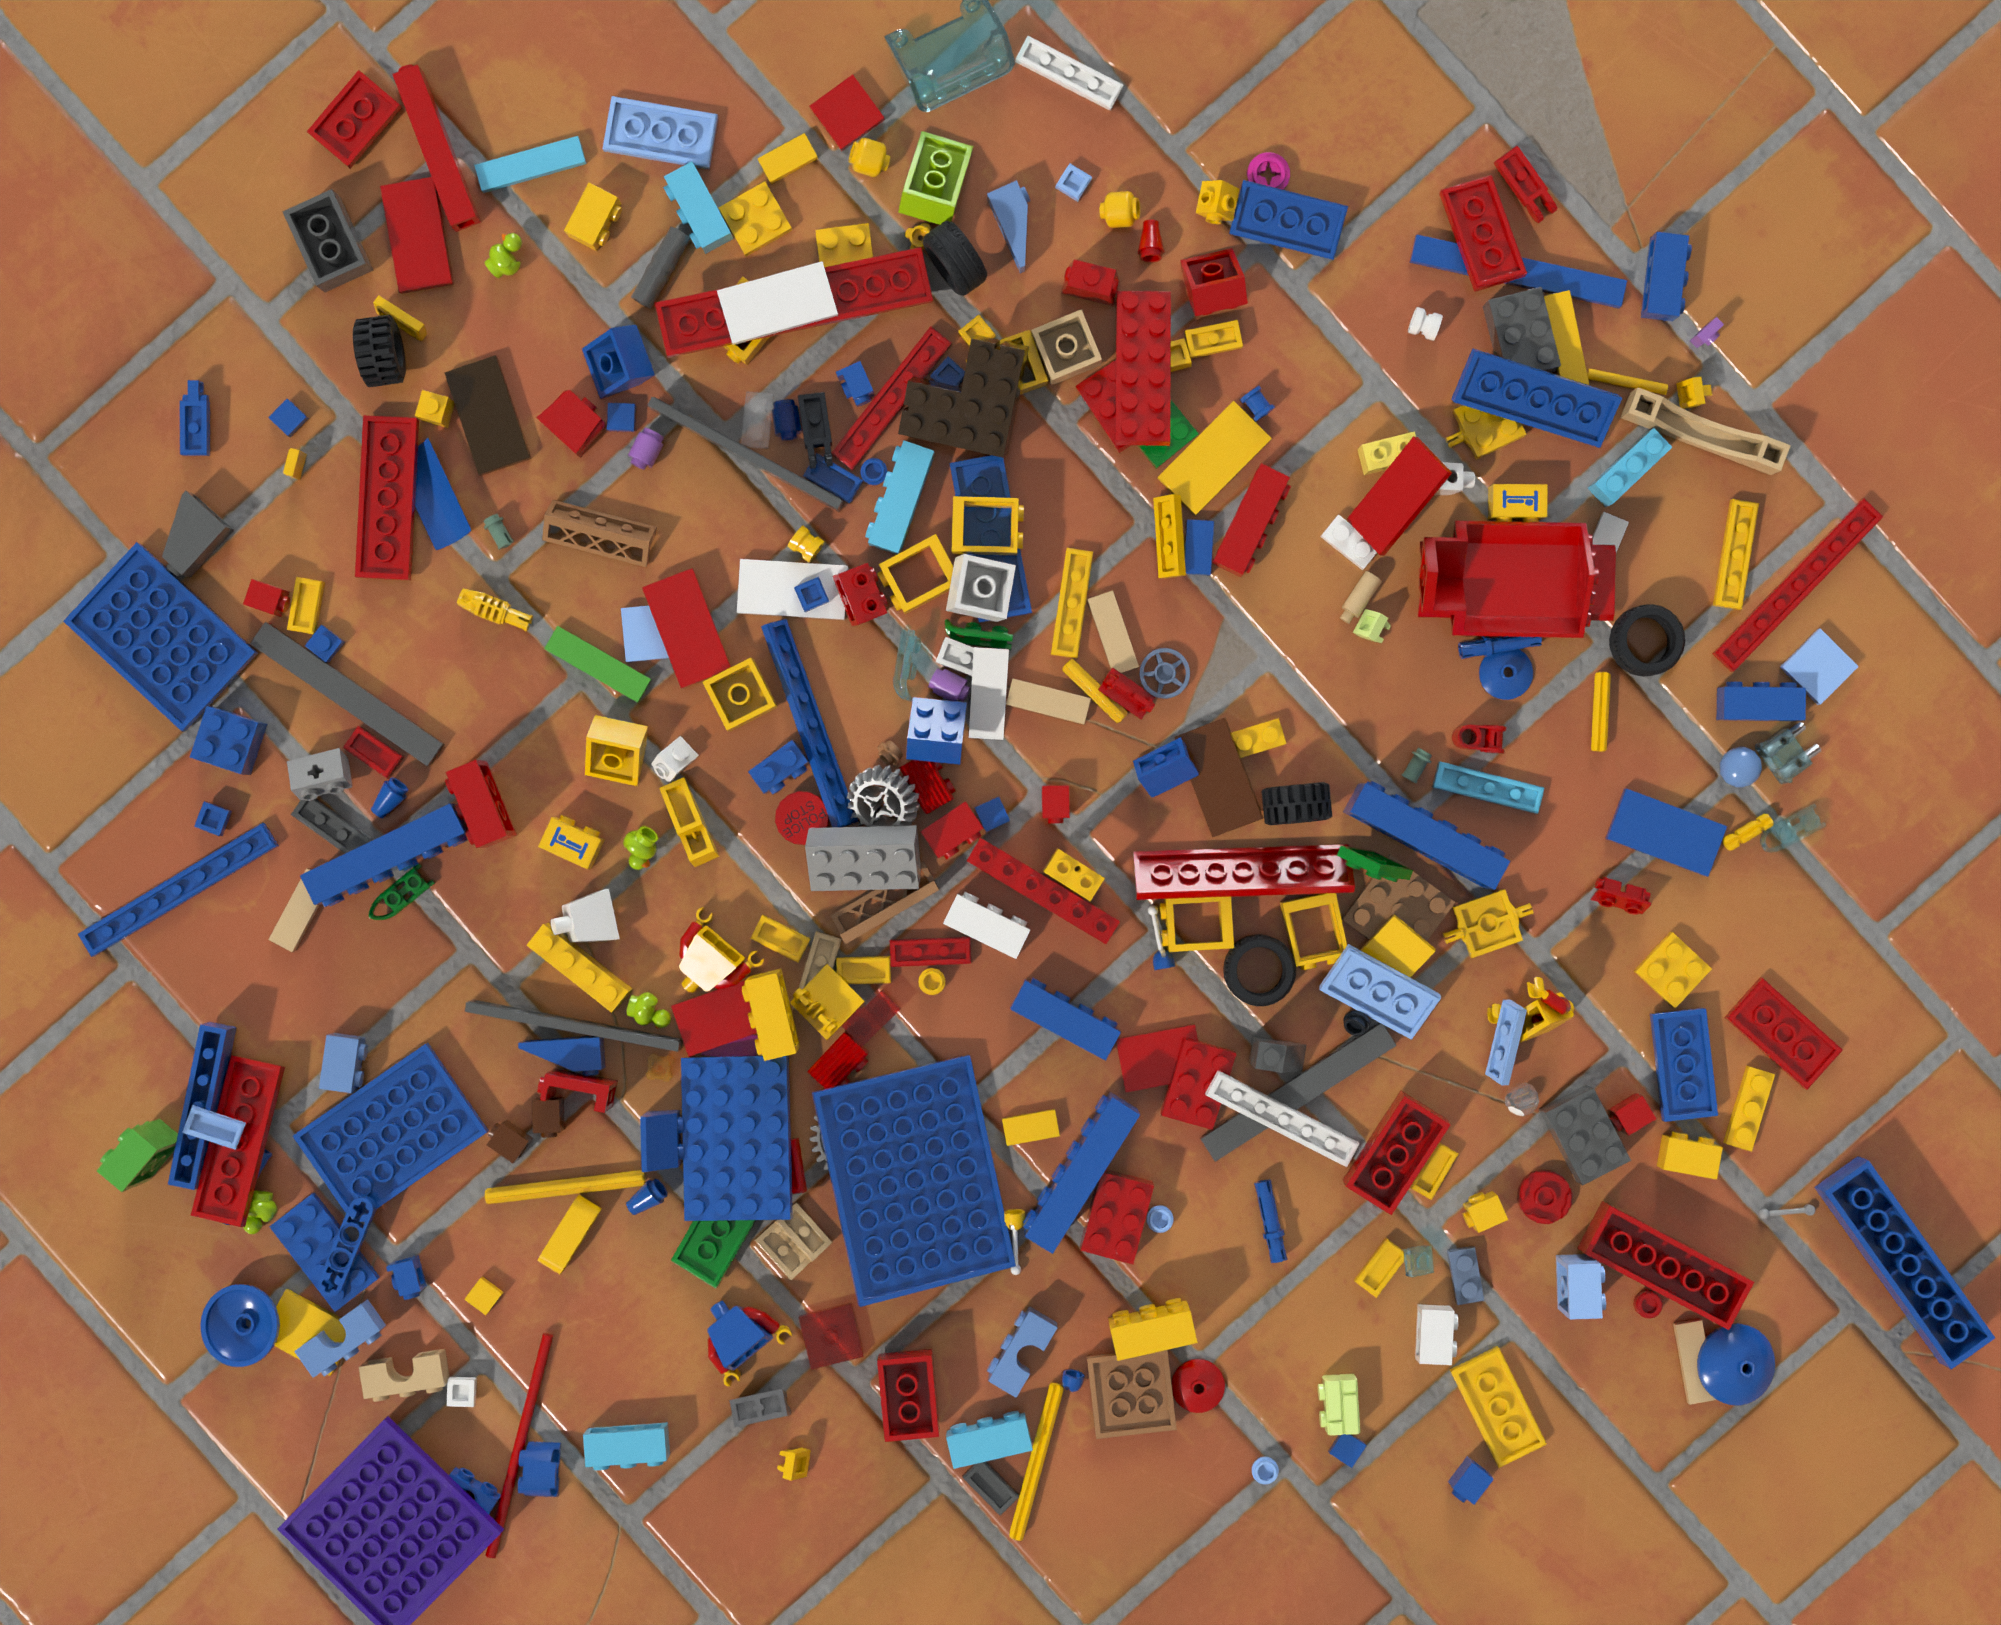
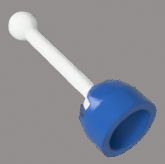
M1151 905L1148 908V913L1152 916L1158 951L1153 957L1154 971L1175 967L1172 954L1164 950L1162 946L1157 919L1158 907Z

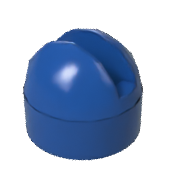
M1073 1369L1064 1370L1062 1376L1064 1389L1070 1390V1392L1078 1391L1083 1385L1084 1374Z

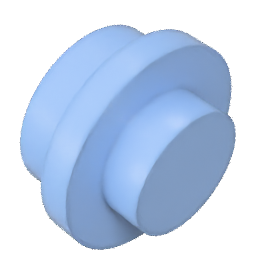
M1157 1205L1148 1211L1146 1221L1151 1230L1163 1233L1171 1228L1173 1214L1166 1206Z
M1260 1457L1254 1461L1251 1472L1253 1478L1258 1483L1270 1484L1278 1477L1279 1469L1277 1463L1272 1458Z

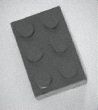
M332 189L282 211L315 285L323 292L330 291L374 271L341 197Z
M1542 287L1491 299L1484 304L1483 311L1495 356L1549 373L1556 371L1561 366Z
M1585 1085L1539 1109L1575 1181L1581 1185H1585L1631 1161L1594 1088Z

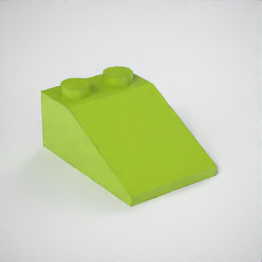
M922 131L903 188L898 213L939 225L945 221L952 222L973 146Z

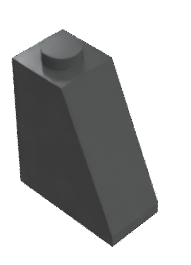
M185 491L181 496L162 557L168 562L166 567L176 576L184 575L191 578L234 530L201 499L188 491Z
M1253 1036L1249 1063L1255 1069L1279 1073L1301 1072L1303 1070L1307 1045Z

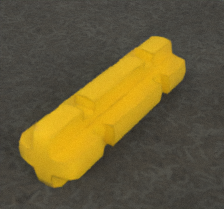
M1762 814L1756 818V821L1752 820L1735 830L1734 834L1730 833L1725 836L1722 842L1727 850H1734L1740 846V843L1744 844L1761 834V830L1766 831L1771 828L1774 822L1768 814Z

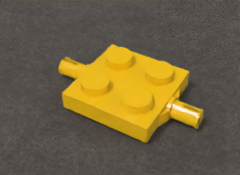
M1462 405L1453 410L1459 425V432L1446 437L1445 440L1449 448L1465 442L1471 448L1477 460L1525 437L1526 432L1519 422Z
M1505 889L1453 906L1458 929L1443 933V938H1446L1444 941L1448 944L1461 939L1466 944L1470 958L1523 941L1519 930V918L1534 914L1533 909H1530L1532 906L1528 903L1515 908L1510 903Z

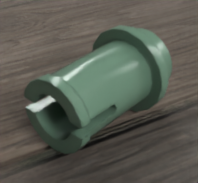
M494 514L483 521L485 524L484 529L489 530L498 549L501 550L513 544L514 540L502 522L504 520L503 517Z
M1417 748L1416 752H1412L1414 755L1404 773H1402L1403 777L1414 783L1418 782L1417 780L1427 763L1431 764L1432 762L1430 761L1432 755L1420 748Z

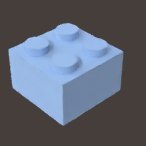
M1586 1254L1556 1255L1558 1310L1569 1319L1603 1318L1602 1310H1606L1605 1294H1602L1601 1283H1605L1604 1267L1597 1260Z

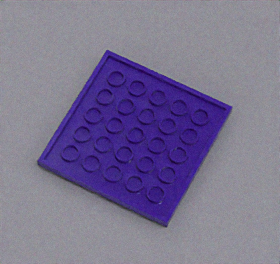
M387 1416L277 1530L375 1625H411L504 1529Z

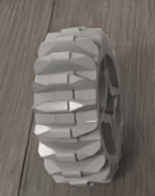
M880 765L875 766L873 769L871 767L866 768L863 773H859L855 777V780L849 787L851 791L848 793L847 798L851 801L848 803V808L855 810L851 818L858 817L860 819L858 826L863 824L867 827L910 826L911 822L917 817L918 813L916 811L920 805L916 802L919 794L912 792L915 789V784H908L909 775L902 778L900 776V769L895 770L893 773L890 765L884 769Z

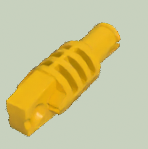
M463 588L457 600V604L460 607L499 625L508 623L528 631L530 628L528 625L533 620V615L513 609L508 602L482 592Z

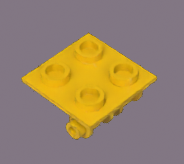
M826 964L803 989L799 988L793 993L792 996L794 998L790 1004L828 1040L865 1001Z

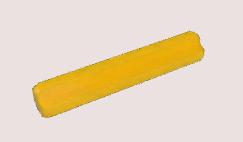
M1074 659L1069 660L1063 666V672L1116 723L1121 722L1126 717L1128 712L1098 691L1100 684Z
M1597 672L1595 674L1591 750L1596 752L1607 750L1611 674L1608 672Z

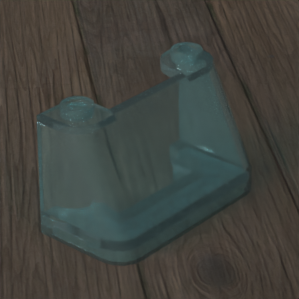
M963 0L960 5L961 17L915 39L907 29L896 30L884 36L887 46L919 110L923 112L932 111L1008 74L1013 69L1015 59L1008 34L988 0Z

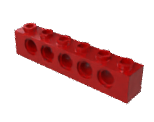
M981 837L967 859V862L1104 944L1108 943L1120 923L1118 919Z

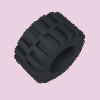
M391 315L356 319L353 327V348L357 367L367 387L403 383L406 373L405 352L398 325Z
M1318 782L1268 787L1261 791L1265 824L1283 825L1328 820L1333 817L1330 786L1328 783Z

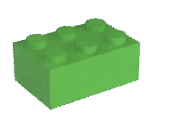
M161 1119L151 1122L146 1121L143 1125L138 1124L132 1129L127 1128L119 1136L118 1141L120 1143L114 1150H108L100 1159L102 1165L98 1168L97 1172L121 1192L150 1181L175 1151L178 1133Z

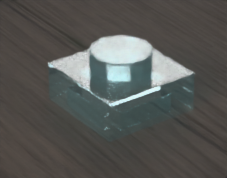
M1422 1245L1403 1249L1406 1276L1417 1277L1434 1273L1432 1246Z

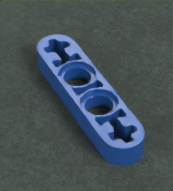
M360 1196L349 1205L318 1280V1290L325 1297L336 1296L342 1292L376 1213V1203L369 1196ZM363 1202L366 1203L365 1208L369 1212L364 1213L359 1221L350 1220L351 1218L356 1219L359 1215L360 1209L356 1206ZM352 1226L358 1229L359 1238L357 1241L347 1239L345 1232L348 1227ZM337 1252H345L348 1255L349 1262L346 1266H340L336 1263L335 1255ZM335 1271L343 1272L344 1275L340 1273L335 1278L334 1284L338 1285V1287L329 1290V1284L326 1281L333 1277Z

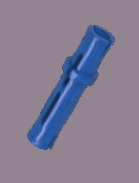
M1482 636L1481 639L1459 642L1458 651L1461 659L1483 655L1491 657L1492 654L1541 646L1542 637Z
M1271 1179L1254 1182L1264 1225L1263 1238L1267 1241L1270 1262L1286 1261L1288 1258L1283 1241L1285 1234L1279 1223Z

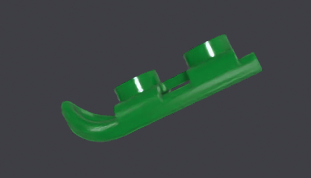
M945 619L946 633L955 641L972 646L1012 649V644H1008L1007 641L1012 642L1013 634H1008V628L1004 626H994L992 631L981 630L982 626L975 622H969L965 628H960L953 625L949 619ZM980 638L991 639V641L980 640Z
M419 863L374 900L368 913L369 918L373 920L392 918L435 884L434 880L426 883L417 872L422 868ZM405 882L406 885L397 890V887ZM411 890L414 894L406 900L404 895ZM384 899L386 905L393 911L386 915L376 916L374 911L377 905Z

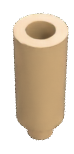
M1365 571L1342 606L1345 611L1340 617L1341 620L1349 624L1353 617L1358 618L1382 583L1377 576Z

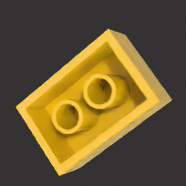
M782 969L749 976L745 980V986H742V993L745 1002L750 1001L752 1010L748 1013L751 1028H756L758 1036L755 1039V1046L758 1055H763L764 1061L796 1054L800 1048V1043Z
M1175 1298L1166 1301V1305L1159 1307L1149 1304L1139 1307L1137 1312L1129 1313L1128 1310H1122L1113 1313V1317L1108 1318L1117 1361L1198 1343L1187 1301Z

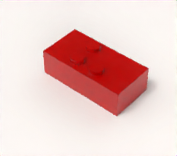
M1400 1090L1344 1176L1343 1182L1345 1187L1392 1216L1451 1124L1446 1118Z

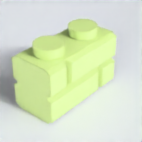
M1354 1374L1323 1375L1322 1384H1318L1319 1400L1324 1402V1411H1319L1320 1427H1325V1431L1330 1436L1359 1434L1360 1418L1356 1376Z

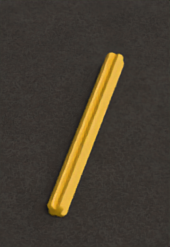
M642 1170L487 1188L485 1190V1201L487 1204L639 1187L645 1184V1173Z
M1052 1382L1048 1388L1033 1444V1451H1031L1010 1528L1009 1537L1017 1541H1022L1024 1538L1064 1391L1063 1385Z

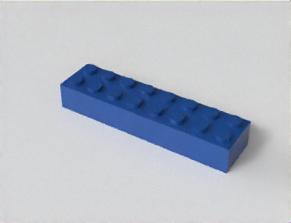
M1857 1156L1814 1187L1939 1363L1952 1370L1995 1339V1336L1869 1160Z

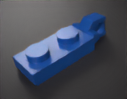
M188 380V395H183L182 401H180V455L210 456L209 395H204V383L199 380Z

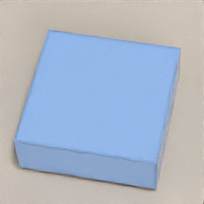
M1069 163L1055 188L1079 202L1093 177Z

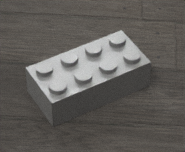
M917 825L809 828L805 850L811 891L919 889L921 862Z

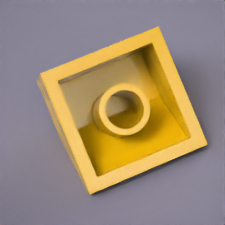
M595 715L586 736L585 775L638 786L647 746L648 726Z

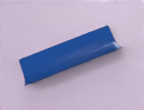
M427 438L418 446L415 507L434 548L439 550L462 539L471 531V528L429 438Z

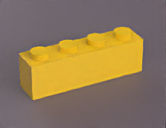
M550 923L543 924L527 944L530 949L611 1013L619 1008L633 990L577 944L570 943L568 937L563 933L554 935Z

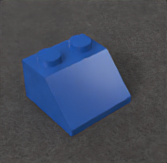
M637 325L611 328L582 348L600 399L639 386L655 376Z
M680 1110L647 1111L640 1117L642 1172L679 1167L682 1164L681 1160L684 1158V1147L681 1144V1133L684 1132L683 1118L680 1117Z

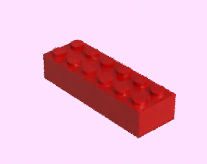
M1604 1201L1601 1202L1577 1247L1593 1259L1727 1330H1730L1754 1284L1752 1280Z

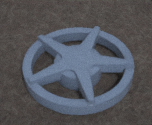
M1160 648L1152 651L1144 658L1140 666L1139 677L1143 688L1148 693L1160 699H1168L1179 695L1186 688L1190 678V668L1182 654L1173 649ZM1159 653H1170L1180 660L1171 665L1170 663L1163 662ZM1156 655L1158 665L1155 670L1144 672L1147 661ZM1181 663H1183L1186 673L1183 684L1175 678V669ZM1144 676L1154 677L1159 683L1157 693L1148 687ZM1172 682L1180 686V689L1174 693L1161 694L1165 684Z

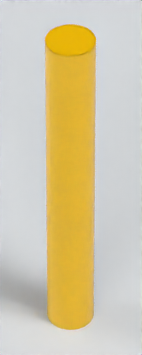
M1590 368L1587 370L1589 380L1633 389L1639 387L1646 391L1666 395L1668 390V384Z

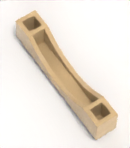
M1639 387L1630 392L1621 418L1648 429L1655 428L1661 434L1769 475L1782 470L1791 446L1764 435L1738 430L1710 421L1675 405L1660 395Z

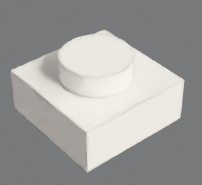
M449 1377L447 1381V1406L474 1407L476 1405L477 1378Z

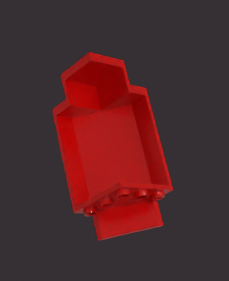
M1455 521L1453 538L1424 537V540L1420 541L1421 565L1419 568L1418 590H1420L1418 617L1450 618L1452 635L1584 638L1585 627H1590L1591 621L1614 620L1615 545H1593V536L1588 534L1586 523Z

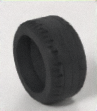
M945 221L924 236L923 246L929 258L956 294L967 295L985 282L987 278L986 268L970 241L956 224Z
M1654 604L1640 605L1627 610L1615 621L1609 637L1610 651L1616 663L1626 672L1643 677L1658 675L1671 669L1681 658L1685 646V632L1677 616L1670 610ZM1640 618L1655 620L1663 627L1666 633V651L1657 662L1643 663L1637 660L1628 648V630L1633 622Z
M1255 934L1240 939L1234 944V948H1230L1225 957L1223 973L1229 990L1238 999L1253 1006H1269L1282 1000L1290 992L1296 978V964L1291 951L1281 941L1268 935ZM1256 947L1272 950L1282 963L1280 981L1273 989L1265 993H1254L1245 989L1237 976V965L1240 958L1245 952Z

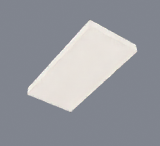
M822 261L717 290L733 345L838 316Z
M740 559L737 613L845 620L846 610L832 576L848 570V566ZM819 576L830 602L805 613L794 587Z

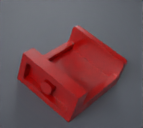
M554 1068L547 1072L544 1077L540 1078L537 1092L541 1093L540 1101H547L554 1097L557 1087L595 1094L597 1096L594 1111L605 1113L613 1107L618 1080L593 1075L583 1076L582 1073Z

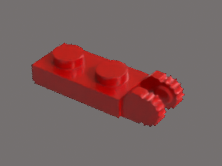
M1518 146L1493 163L1536 223L1544 220L1542 212L1534 202L1538 197H1540L1542 204L1551 214L1557 211L1558 208L1548 193L1547 186Z

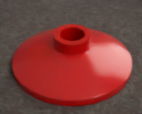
M1191 1359L1182 1363L1174 1372L1171 1381L1175 1401L1183 1409L1193 1413L1207 1412L1216 1407L1225 1391V1381L1221 1371L1215 1364L1205 1359ZM1202 1384L1204 1389L1201 1392H1195L1194 1386Z

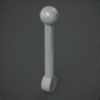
M1807 1204L1804 1208L1772 1211L1761 1209L1759 1216L1762 1219H1767L1769 1216L1799 1213L1811 1216L1815 1213V1207Z

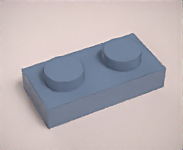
M1468 1246L1447 1250L1456 1304L1462 1305L1484 1301L1475 1247Z

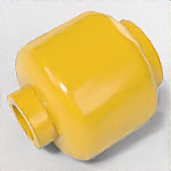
M861 138L859 142L853 143L848 162L852 163V169L855 172L870 177H877L881 170H887L890 155L886 154L885 144L868 138Z
M1110 192L1106 195L1105 201L1100 203L1099 208L1101 219H1105L1107 225L1111 228L1132 227L1135 221L1140 219L1139 198L1134 197L1132 192Z

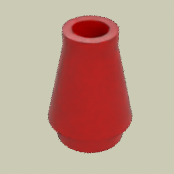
M1145 220L1143 222L1138 254L1144 262H1158L1162 259V255L1165 252L1159 230V221Z

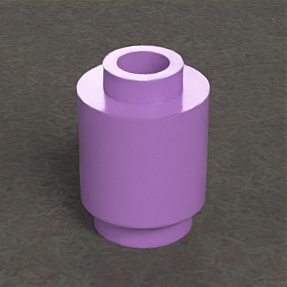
M644 428L642 433L639 432L628 453V456L632 458L630 463L645 470L646 466L652 468L663 447L662 441L664 437L651 429Z
M937 668L928 685L929 688L933 689L934 694L948 701L958 702L960 700L964 702L970 691V687L967 686V679L947 669L941 670Z

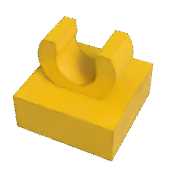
M1693 377L1676 383L1679 405L1683 409H1691L1705 404V397L1712 396L1711 385H1703L1702 377Z
M802 1447L780 1451L779 1455L786 1458L785 1464L778 1465L777 1469L783 1472L784 1479L793 1481L807 1477L811 1450Z

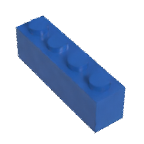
M1032 978L1031 982L1025 979L1010 1009L1106 1061L1121 1033L1116 1028L1118 1023L1106 1016L1102 1020L1093 1016V1009L1081 1003L1078 1007L1069 1003L1070 997L1057 990L1055 994H1052L1045 990L1046 984L1035 978Z

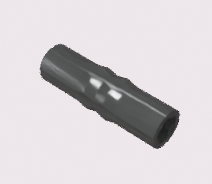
M674 227L669 228L631 296L633 300L649 309L652 308L691 238Z

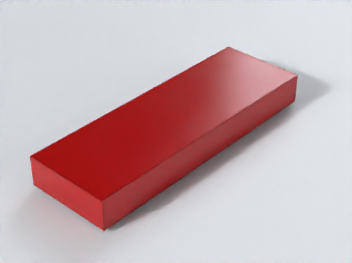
M971 937L890 940L891 967L972 964Z

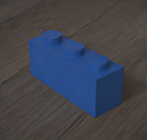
M1656 232L1650 237L1640 318L1673 322L1680 314H1683L1685 298H1682L1683 287L1685 288L1689 276L1688 271H1685V267L1692 251V245L1688 244L1689 235Z
M1726 682V687L1717 688L1716 720L1804 721L1806 720V688H1797V683L1794 682L1780 683V687H1770V682H1753V687H1743V682Z

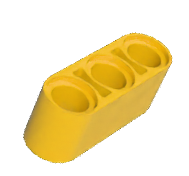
M579 1194L537 1261L561 1275L602 1208Z

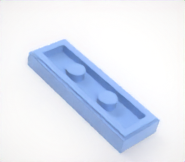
M1512 1000L1502 1001L1485 1072L1487 1076L1500 1085H1509L1527 1012L1525 1008Z

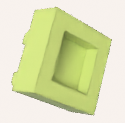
M1365 609L1353 633L1361 638L1382 643L1384 639L1379 636L1382 629L1389 630L1391 626L1387 621L1388 617Z

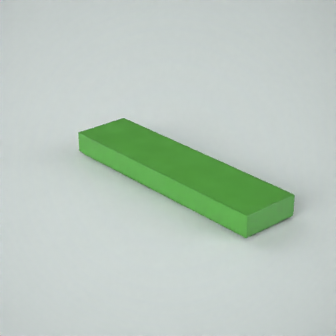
M559 626L556 627L544 648L637 703L640 702L652 681L647 676Z

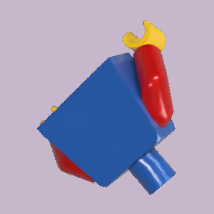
M720 1301L710 1309L717 1321L707 1329L709 1334L707 1340L708 1358L719 1373L724 1374V1384L730 1387L732 1381L728 1376L733 1375L740 1381L741 1373L737 1368L773 1339L771 1334L775 1333L778 1343L783 1345L786 1343L779 1335L782 1332H787L792 1336V1333L787 1326L779 1327V1323L764 1311L750 1306L745 1308L735 1306L729 1310L724 1301Z

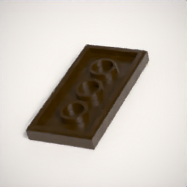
M497 356L444 372L478 474L482 476L531 459Z

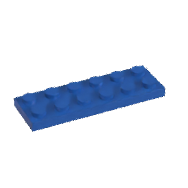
M1472 348L1451 400L1467 407L1600 448L1622 397L1609 391Z
M990 455L950 463L955 496L1011 498L1004 458ZM964 507V545L1011 547L1012 508ZM1017 549V556L967 554L1016 565L1007 618L1032 613L1020 549ZM978 618L979 623L991 621V620H986V619Z

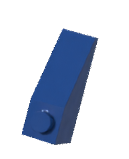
M580 1036L523 1040L518 1043L519 1049L574 1072L582 1071L583 1076L598 1075L599 1070L606 1067L604 1038Z

